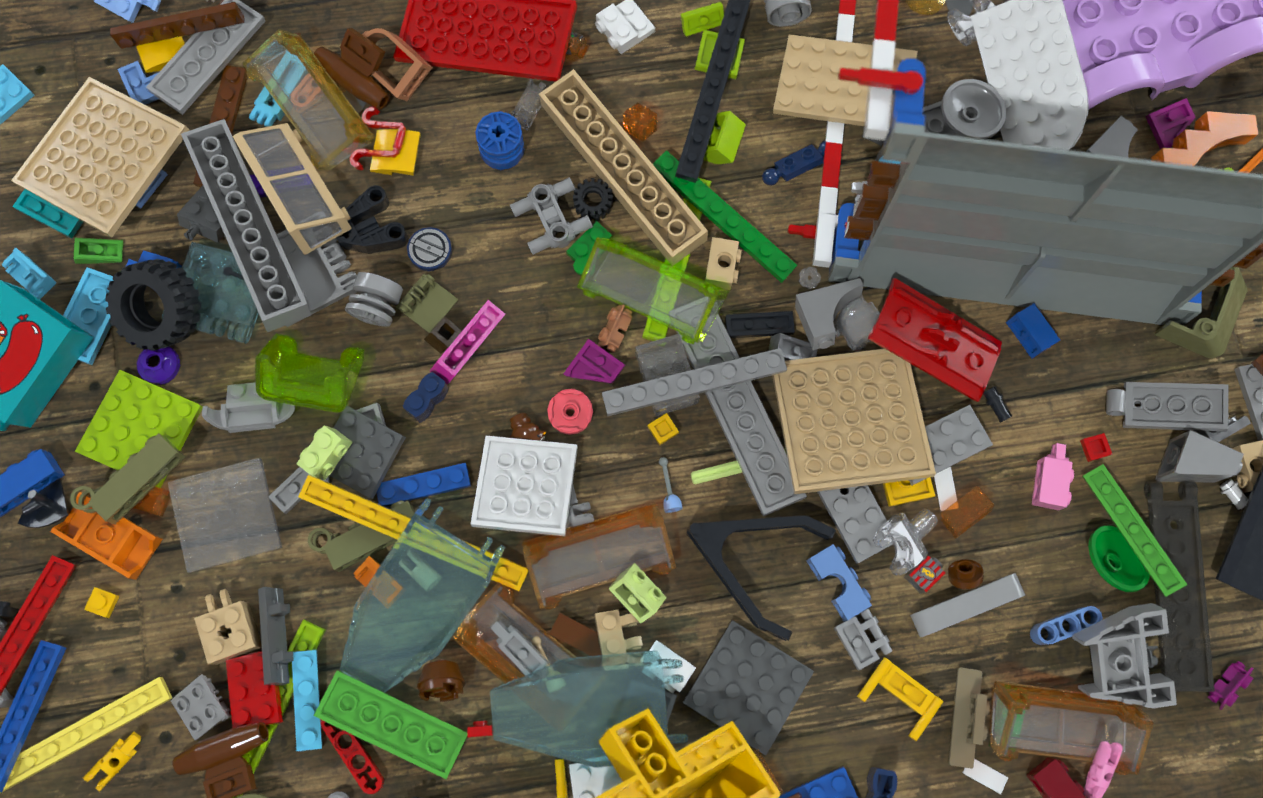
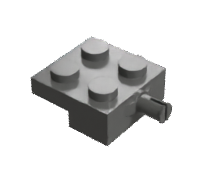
M202 186L177 213L179 226L188 229L184 236L189 240H193L196 234H199L219 243L225 235L205 188Z

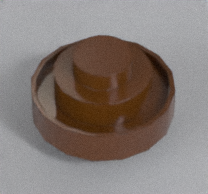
M961 559L949 566L948 579L957 588L973 589L983 582V568L976 561Z

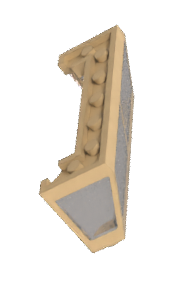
M285 123L242 131L232 136L288 232L304 255L352 229L348 223V220L351 219L344 207L340 209L300 145V142L303 140L296 129L292 131L289 125Z

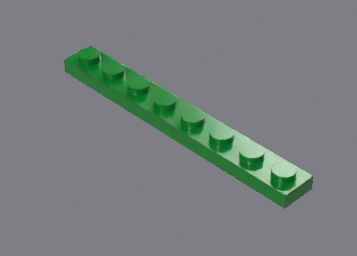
M666 150L653 165L668 184L733 241H739L738 245L782 283L798 265L699 178L694 183L675 177L679 161Z

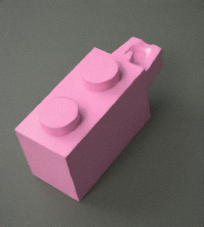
M1056 443L1052 446L1051 455L1048 454L1037 461L1032 505L1061 510L1070 504L1071 492H1069V487L1074 478V470L1072 469V462L1069 461V458H1065L1066 445Z

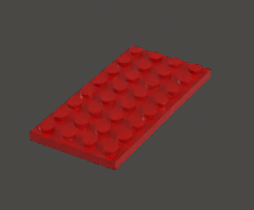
M409 0L399 37L431 66L556 82L561 77L578 5L575 0ZM396 45V49L393 56L395 61L414 63V61Z

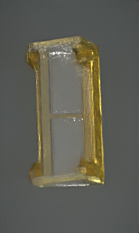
M278 29L242 63L247 70L246 74L255 82L258 81L264 84L312 150L310 161L315 168L331 170L350 158L355 150L365 148L376 139L301 35Z

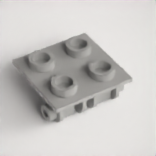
M203 674L170 700L195 741L218 722L230 717V709L227 708L224 702H219L223 699L222 696L216 697L219 691L215 690L211 678H207Z

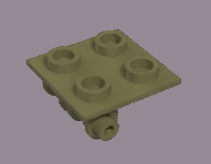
M423 274L398 303L396 308L429 333L447 315L459 299L437 284L431 275Z

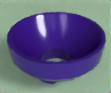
M169 346L158 350H143L137 359L138 373L145 381L154 385H163L170 382L176 377L180 369L179 356ZM158 355L160 363L156 367H149V358Z

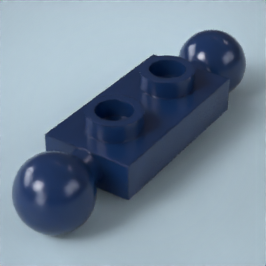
M826 141L821 142L818 149L811 144L775 162V169L768 168L763 172V182L766 185L773 186L779 181L781 176L787 182L823 164Z

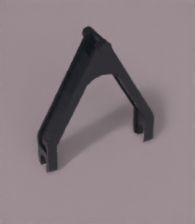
M808 516L691 524L686 530V535L692 540L753 626L779 639L789 641L792 631L765 619L723 562L721 552L723 542L728 535L736 532L802 528L814 535L829 540V538H833L836 530Z

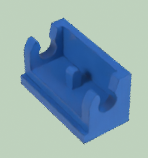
M1035 304L1018 312L1006 322L1031 359L1060 341V338Z

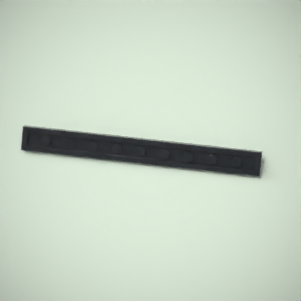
M728 0L675 175L677 178L694 183L697 182L751 0Z

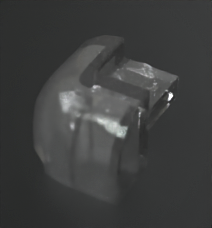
M863 295L842 307L834 322L837 338L843 335L848 346L856 352L864 349L868 342L871 341L867 338L880 315L872 301L867 303L863 300Z

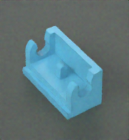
M17 248L2 263V266L7 268L6 272L38 299H41L57 283Z

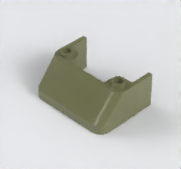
M1238 267L1230 268V270H1235V278L1224 287H1221L1210 318L1199 319L1194 323L1192 329L1170 321L1158 329L1155 335L1209 359L1221 356L1226 350L1247 293V285Z

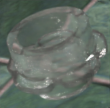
M814 267L804 268L800 271L799 282L803 287L813 289L821 280L820 273Z

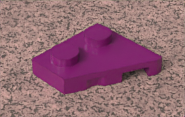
M1187 98L1145 116L1160 150L1162 148H1172L1173 139L1183 132L1196 118Z
M588 339L563 374L566 377L613 384L626 365Z

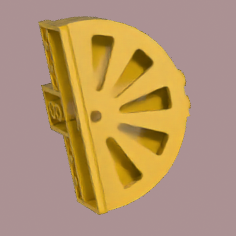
M647 708L609 728L598 741L623 782L595 798H778L780 796L778 788L733 721L676 752L653 714Z

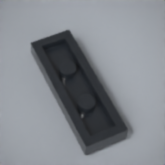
M793 311L727 314L725 316L726 331L730 338L774 336L779 333L794 335L795 333Z

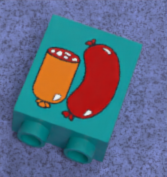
M0 280V431H6L10 424L32 427L94 337L24 288Z

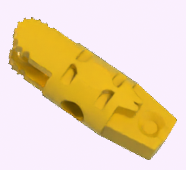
M134 731L125 741L120 738L83 779L89 782L100 769L103 770L106 775L95 787L100 792L137 753L134 748L141 741V736ZM112 758H117L119 761H116V762H115V761H112L111 759H112Z

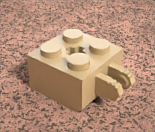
M226 588L220 590L222 608H217L215 598L212 594H209L205 597L209 613L194 618L208 664L218 665L226 662L228 659L236 658L262 648L248 602L239 601L232 604ZM231 629L232 633L228 634L229 637H226V631Z

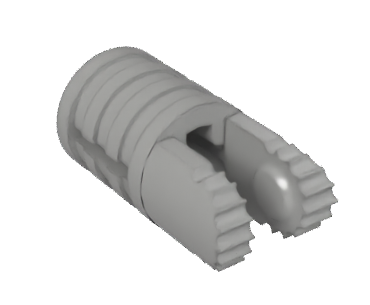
M589 502L569 506L566 528L594 521L593 514L585 513L591 509Z

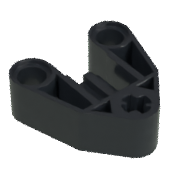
M377 185L369 187L346 208L351 218L348 220V223L352 229L336 237L342 248L371 254L403 248L408 243V235L402 224L392 222L380 228L374 217L385 211L389 206V199L382 187ZM382 196L381 200L373 201L375 197ZM339 224L335 229V234L342 230ZM401 233L400 237L392 238L393 234Z

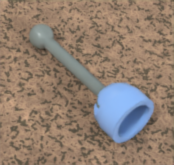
M662 457L659 460V464L663 468L668 496L663 501L664 512H677L683 509L682 503L678 496L672 494L667 470L668 459Z

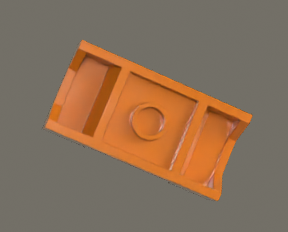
M79 492V493L77 494V496H76V502H77V504H78L79 497H80V495H81L83 492ZM86 496L84 505L90 502L91 496ZM74 507L65 521L56 525L50 531L133 580H137L163 540L125 517L114 525L106 522L97 512L87 513Z

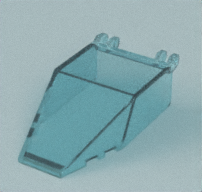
M428 498L415 511L356 601L342 657L341 672L384 693L404 680L407 675L413 671L416 672L423 664L430 659L433 660L440 654L488 586L495 567L505 549L504 546L500 545L495 550L492 558H489L484 553L492 544L493 539L490 537L487 538L478 551L435 524V521L444 509L441 506L436 508L430 520L422 516L424 511L430 506L431 500Z
M658 651L560 659L554 662V664L537 669L531 674L514 679L490 690L493 738L496 741L594 768L613 766L598 741L609 728L649 708L670 743H685L688 741L687 734L668 735L664 683H680L684 679L679 674L663 675V668L677 669L683 666L682 661L677 659H661Z

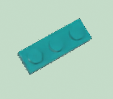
M26 189L23 190L12 206L23 214L71 239L83 223V221Z

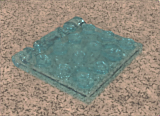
M191 242L182 269L187 272L186 276L188 278H192L195 283L193 286L195 290L198 289L200 294L198 301L201 302V309L198 313L201 314L200 321L195 323L197 324L196 330L208 334L215 333L216 336L220 337L224 335L229 322H232L227 333L228 339L245 344L248 343L259 313L245 281L234 276L228 277L223 273L225 267H230L234 272L241 274L233 253Z

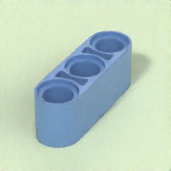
M1093 606L1078 608L1034 625L1030 630V637L1038 645L1053 644L1072 637L1073 634L1101 621L1103 618L1102 613ZM1085 612H1088L1091 617L1089 624L1084 620ZM1064 620L1069 623L1068 632L1063 629L1062 623ZM1042 628H1045L1048 632L1046 640L1041 637Z

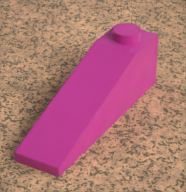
M488 300L438 359L430 372L435 373L448 385L504 317L505 313Z

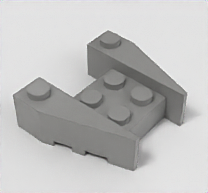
M1153 603L1129 606L1073 634L1072 639L1084 646L1090 645L1094 683L1078 685V689L1092 698L1109 699L1131 705H1143L1148 708L1177 705L1174 681L1161 673L1149 675L1145 637L1169 633L1166 609Z

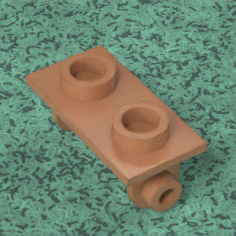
M624 304L613 307L607 316L609 321L598 336L600 340L598 346L607 345L606 349L610 352L618 350L624 335L618 332V329L624 332L627 331L633 318L631 316L632 311L624 309Z

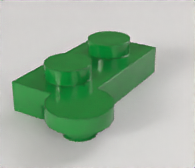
M597 221L592 225L593 228L588 229L566 251V254L572 260H575L573 268L578 275H586L590 272L591 263L589 260L613 238V235Z

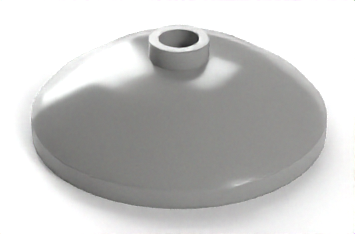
M976 79L957 81L948 88L943 96L941 107L944 119L956 133L963 137L987 139L995 135L1005 122L1006 106L1001 95L992 86Z

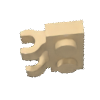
M619 610L595 613L603 662L627 658L626 651L641 649V646H643L641 636L626 640L623 637V627L636 626L638 620L631 613L624 616L619 615Z

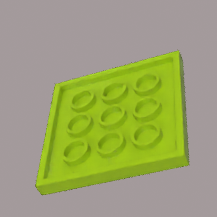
M119 370L75 452L115 470H120L127 464V460L131 455L138 453L145 446L146 441L158 433L166 437L180 451L203 406ZM167 475L155 486L156 488H161Z

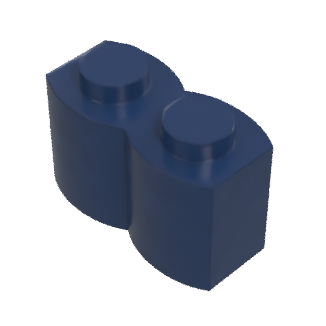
M433 372L427 374L421 380L418 390H415L406 398L403 408L419 423L425 421L433 412L434 405L440 403L446 397L449 389L446 382Z
M871 767L867 776L869 792L866 798H892L897 789L896 772Z

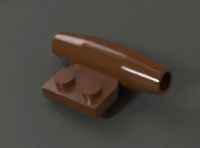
M347 28L340 45L341 55L323 46L314 52L313 61L331 80L354 97L379 110L387 105L390 98L389 95L371 77L373 73L378 71L385 51L353 28Z
M259 722L231 728L199 741L173 758V768L178 775L206 770L203 785L207 798H234L257 789L251 764L243 756L268 741V729L264 723Z

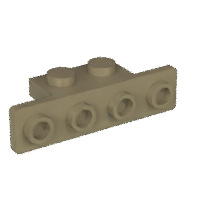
M961 667L957 669L948 761L949 765L972 769L974 767L976 744L983 745V740L987 738L985 715L987 716L989 713L990 704L987 701V695L980 694L982 671Z

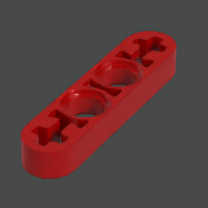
M320 719L322 729L361 790L367 794L379 792L384 785V778L359 738L344 730L338 732L334 737L333 732L337 731L335 726H328L327 722ZM344 734L352 738V744L347 749L342 748L339 744V739ZM356 755H362L365 758V765L361 769L355 768L352 764V760ZM369 767H371L372 771L367 772L371 778L376 777L378 780L375 783V789L374 787H367L366 784L369 782V779L366 775L362 777L359 775V773L366 771Z

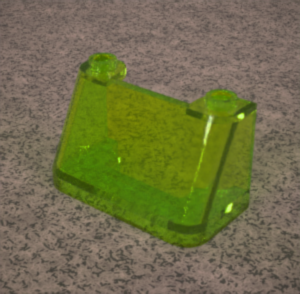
M276 333L255 357L256 392L262 399L335 413L342 412L349 403L364 361V349L348 347L341 353L340 361L299 354L295 339Z

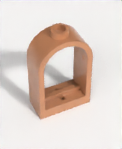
M380 28L365 31L362 35L374 44L380 39L388 37L414 61L397 86L379 69L372 74L395 97L408 101L433 67L398 35Z

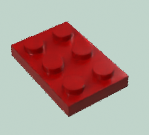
M262 651L226 660L232 727L235 728L259 722L264 723L266 726L282 723L283 716L279 685H264Z

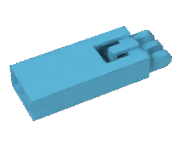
M287 51L254 102L255 107L250 113L249 119L253 121L257 119V123L264 124L265 127L272 126L276 119L281 121L292 104L290 100L292 92L314 70L311 62ZM274 95L278 97L277 100H272Z

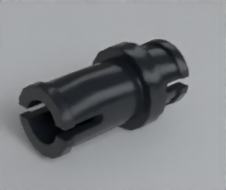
M996 386L982 393L987 399L986 404L991 406L1000 423L1013 416L1002 399L1004 396L1002 393L999 394Z

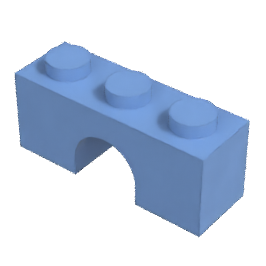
M832 544L806 560L818 581L826 576H835L840 580L842 592L831 602L842 620L848 621L872 606L869 602L871 597L864 587L861 589L856 581L858 576L853 568H848L844 562L846 558L842 550Z

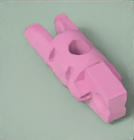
M1101 741L1087 774L1083 793L1087 798L1103 797L1120 759L1123 749L1121 744L1115 742L1109 744V742Z

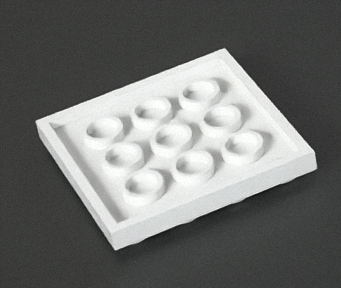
M486 436L471 526L565 536L578 450L577 444Z

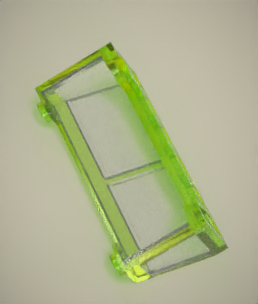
M600 237L596 238L577 288L584 290V295L595 299L596 296H602L619 305L624 304L626 308L678 331L682 335V340L690 344L704 340L729 292L618 241Z

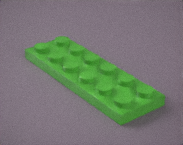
M339 670L336 671L314 714L315 717L444 779H447L467 737L466 731Z

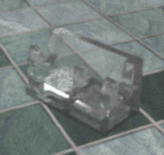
M529 79L514 111L510 113L518 120L521 128L529 130L541 108L539 93L546 89V84L540 82L539 86H536L533 83V79Z

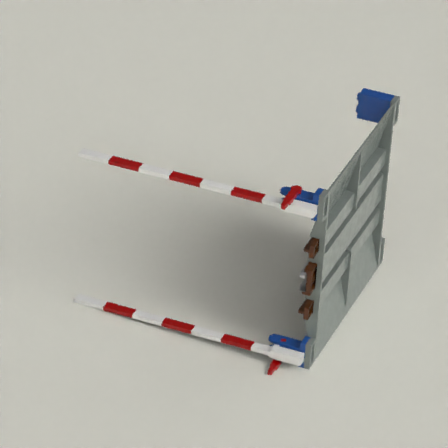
M839 0L836 41L852 42L856 0ZM877 0L871 68L862 67L860 70L840 68L838 79L868 86L864 138L884 140L883 159L900 161V165L872 161L868 182L852 183L851 192L857 194L855 204L846 203L842 205L838 215H835L844 123L827 121L816 226L806 224L804 226L789 225L788 227L789 234L803 235L804 238L815 239L812 266L828 267V282L843 283L860 278L865 287L889 290L892 279L896 278L921 294L1019 307H1029L1035 304L1038 309L1159 325H1166L1173 321L1184 326L1201 313L1203 289L1208 285L1224 287L1235 278V270H1230L1231 267L1247 269L1263 257V175L924 132L925 115H922L925 67L920 61L909 58L901 61L897 71H893L899 0ZM859 240H864L861 251H858Z

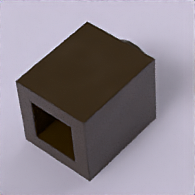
M444 316L424 340L442 354L462 331Z

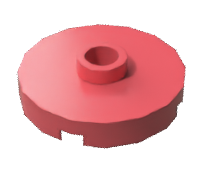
M565 389L558 392L550 400L547 409L548 418L552 426L560 433L568 435L578 434L585 430L591 423L593 416L591 401L583 392L575 389ZM567 410H574V415L568 416L566 414Z

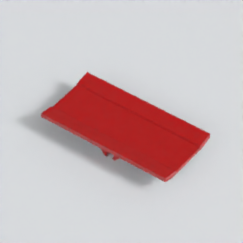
M896 278L892 279L883 308L867 338L975 402H979L983 395L982 393L985 392L1002 346V342Z

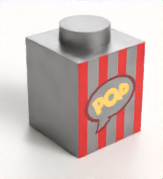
M927 556L917 566L913 567L904 578L920 594H923L946 572L942 569L943 565L935 557Z

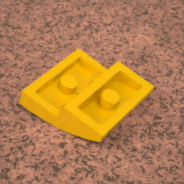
M182 36L137 45L136 49L145 73L161 71L185 44Z
M377 130L374 150L392 151L398 130ZM405 130L406 134L403 145L399 152L400 154L396 158L372 156L370 172L392 175V172L414 176L420 132Z

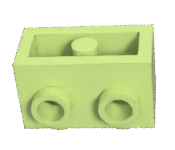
M324 425L315 433L314 440L309 447L301 452L300 459L296 464L310 475L326 480L353 442L338 430Z
M635 563L620 573L609 587V590L640 623L654 615L667 598Z

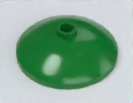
M1102 526L1091 534L1088 544L1089 556L1095 570L1103 580L1124 592H1136L1147 585L1150 578L1149 573L1117 527Z

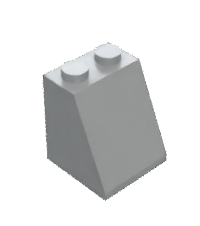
M1190 430L1170 439L1155 480L1158 482L1214 483L1237 475L1242 469L1243 463L1241 460L1244 454Z

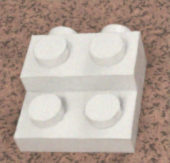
M625 0L617 6L611 4L596 14L595 25L598 31L608 37L610 46L613 49H617L620 54L655 32L653 24L633 0Z

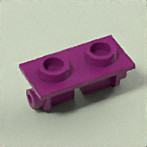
M1241 662L1231 663L1230 667L1222 675L1229 683L1226 684L1219 679L1208 691V698L1214 703H1217V701L1222 703L1220 706L1221 711L1226 705L1231 707L1239 697L1236 692L1240 687L1246 689L1254 679L1250 676L1254 668L1251 667L1247 672L1245 665Z

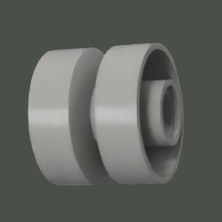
M764 0L768 22L774 26L795 25L808 18L812 12L810 0Z

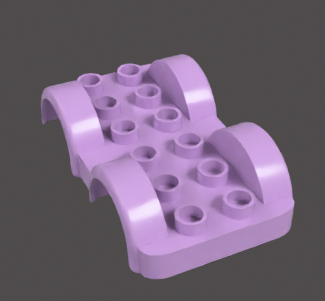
M1063 0L1087 87L1088 110L1113 96L1138 88L1151 87V100L1155 99L1161 92L1184 85L1187 88H1194L1206 77L1222 67L1249 55L1263 52V0Z

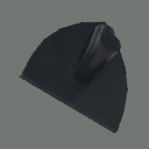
M60 478L43 488L40 492L31 490L28 493V498L31 501L22 507L23 513L18 524L28 528H41L50 526L69 516Z

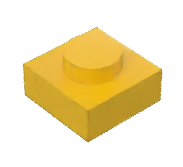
M667 413L647 425L659 445L679 434L678 429Z
M94 587L84 610L110 618L119 595Z

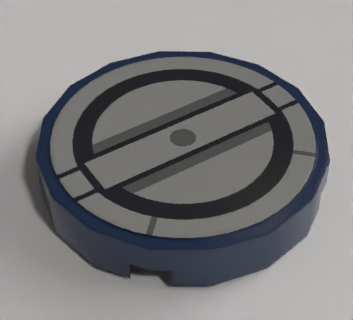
M428 227L418 230L411 236L407 245V252L414 266L429 272L442 268L447 264L452 254V247L449 238L444 232L437 228Z

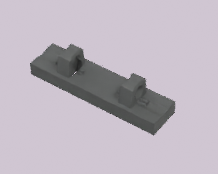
M263 587L258 589L264 685L289 684L288 663L294 661L293 651L287 652L285 615L290 613V604H284L283 589Z

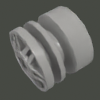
M359 272L353 285L354 291L358 294H351L349 296L351 303L346 304L345 311L365 323L389 327L392 323L390 316L395 314L394 308L389 305H397L403 292L402 287L385 277Z

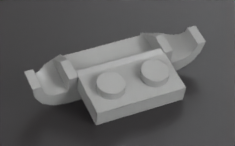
M273 380L228 385L226 404H221V410H213L208 406H203L202 417L211 425L219 429L228 430L229 433L276 428L277 424L284 422L293 414L295 410V396L290 397V401L279 404L277 398H275L276 385Z

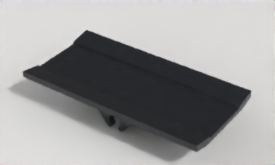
M1263 466L1215 578L1262 601Z

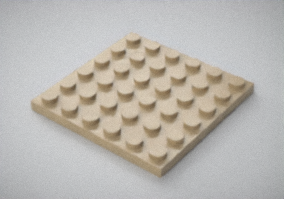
M89 77L11 181L104 234L113 237L182 142L183 137L181 133L190 130L186 125Z
M886 349L788 360L785 361L786 372L772 375L794 494L930 478L936 475L911 364Z

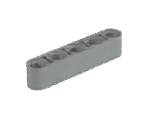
M1013 573L910 616L921 638L1023 597L1025 593L1016 573Z

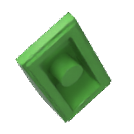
M75 238V263L122 262L123 240Z

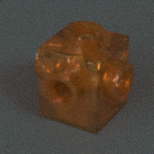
M636 103L623 113V129L628 134L641 141H645L657 131V113Z

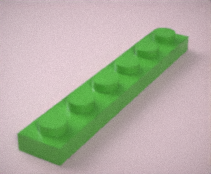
M1102 464L1083 475V479L1164 597L1186 586L1187 583L1105 465Z

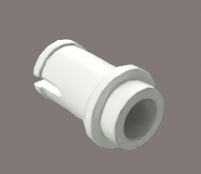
M1229 479L1220 486L1222 489L1221 493L1226 494L1238 510L1246 506L1248 498L1237 486L1238 482Z

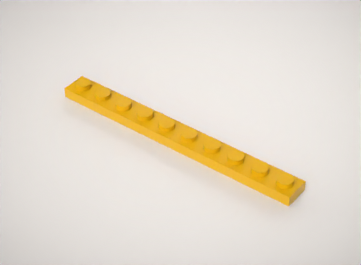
M310 474L307 476L298 496L303 500L517 591H520L529 571L528 568Z

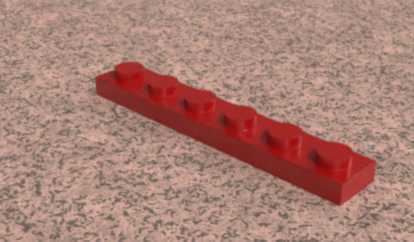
M52 555L1 640L0 696L75 570L76 566Z

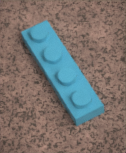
M317 650L293 652L292 673L297 751L322 749L320 719L314 716L320 704Z

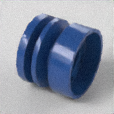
M501 111L492 112L480 120L476 128V139L483 161L490 167L499 170L510 169L517 165L523 158L525 150L521 125L518 120L511 114Z

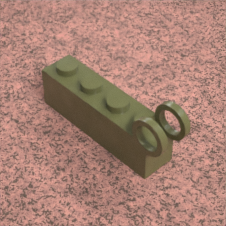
M158 433L156 436L149 438L145 446L138 453L131 455L125 466L112 473L109 481L104 486L96 490L87 486L76 488L70 497L71 504L74 508L87 513L97 512L106 522L115 525L186 456L166 437ZM83 490H86V491H84V492L80 495L79 500H78V504H77V502H76V496H77V494H78L79 492L83 491ZM90 494V502L84 505V499Z
M401 500L390 506L391 510L420 522L409 501L404 502ZM360 523L351 525L348 528L349 531L342 535L340 533L333 534L324 528H316L308 535L309 547L321 554H327L333 569L338 572L400 541ZM326 534L328 537L326 545L318 548L317 539L319 536Z

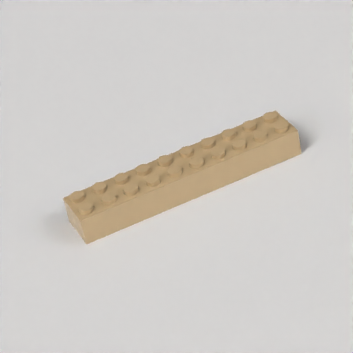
M574 69L539 93L541 106L601 180L608 184V188H611L615 197L672 266L707 241V229Z

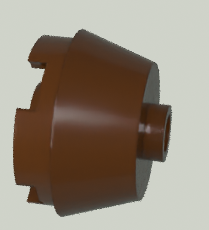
M436 660L423 666L417 689L422 700L428 701L429 697L440 698V702L458 699V693L464 694L463 687L466 683L456 662Z

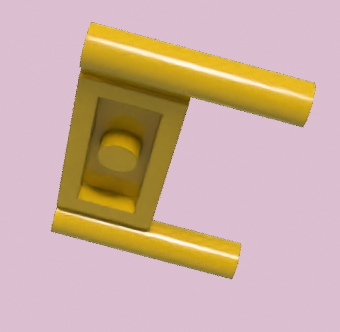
M884 657L857 697L866 702L879 683V685L916 713L922 715L908 735L917 742L944 701Z

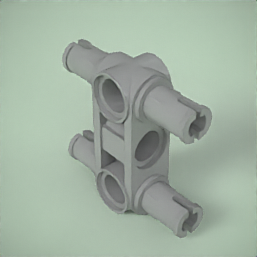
M570 177L554 185L538 184L527 194L528 197L510 204L515 217L534 209V211L537 210L546 230L544 232L545 235L527 242L533 255L549 247L554 249L566 247L576 238L575 235L593 228L588 215L569 223L566 222L557 203L558 197L575 190ZM540 195H547L546 199L538 200ZM558 232H565L562 238H555Z

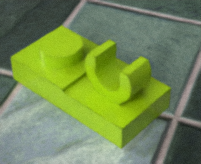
M721 2L713 3L709 6L681 13L684 35L689 36L703 30L721 26L724 17L723 4Z

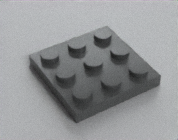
M346 405L334 429L338 430L353 443L329 476L373 499L406 437Z

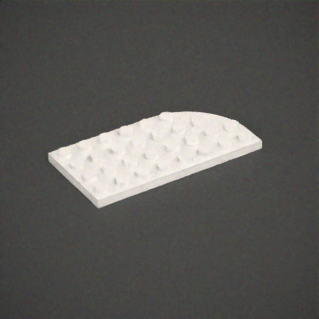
M1010 0L972 15L971 19L988 84L997 90L1006 106V119L1000 129L1003 141L1005 143L1070 150L1075 146L1083 132L1086 117L1088 116L1089 100L1063 0Z

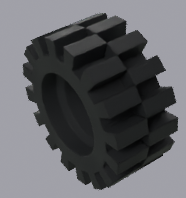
M591 178V182H588L587 179L583 180L584 184L579 183L577 185L578 189L575 188L573 203L576 213L578 215L581 214V218L588 215L590 221L592 218H595V221H599V217L604 219L606 213L609 214L611 212L610 208L613 205L611 188H608L606 182L602 184L601 179H598V182H595V178ZM590 193H596L602 200L598 206L591 207L585 203V197Z

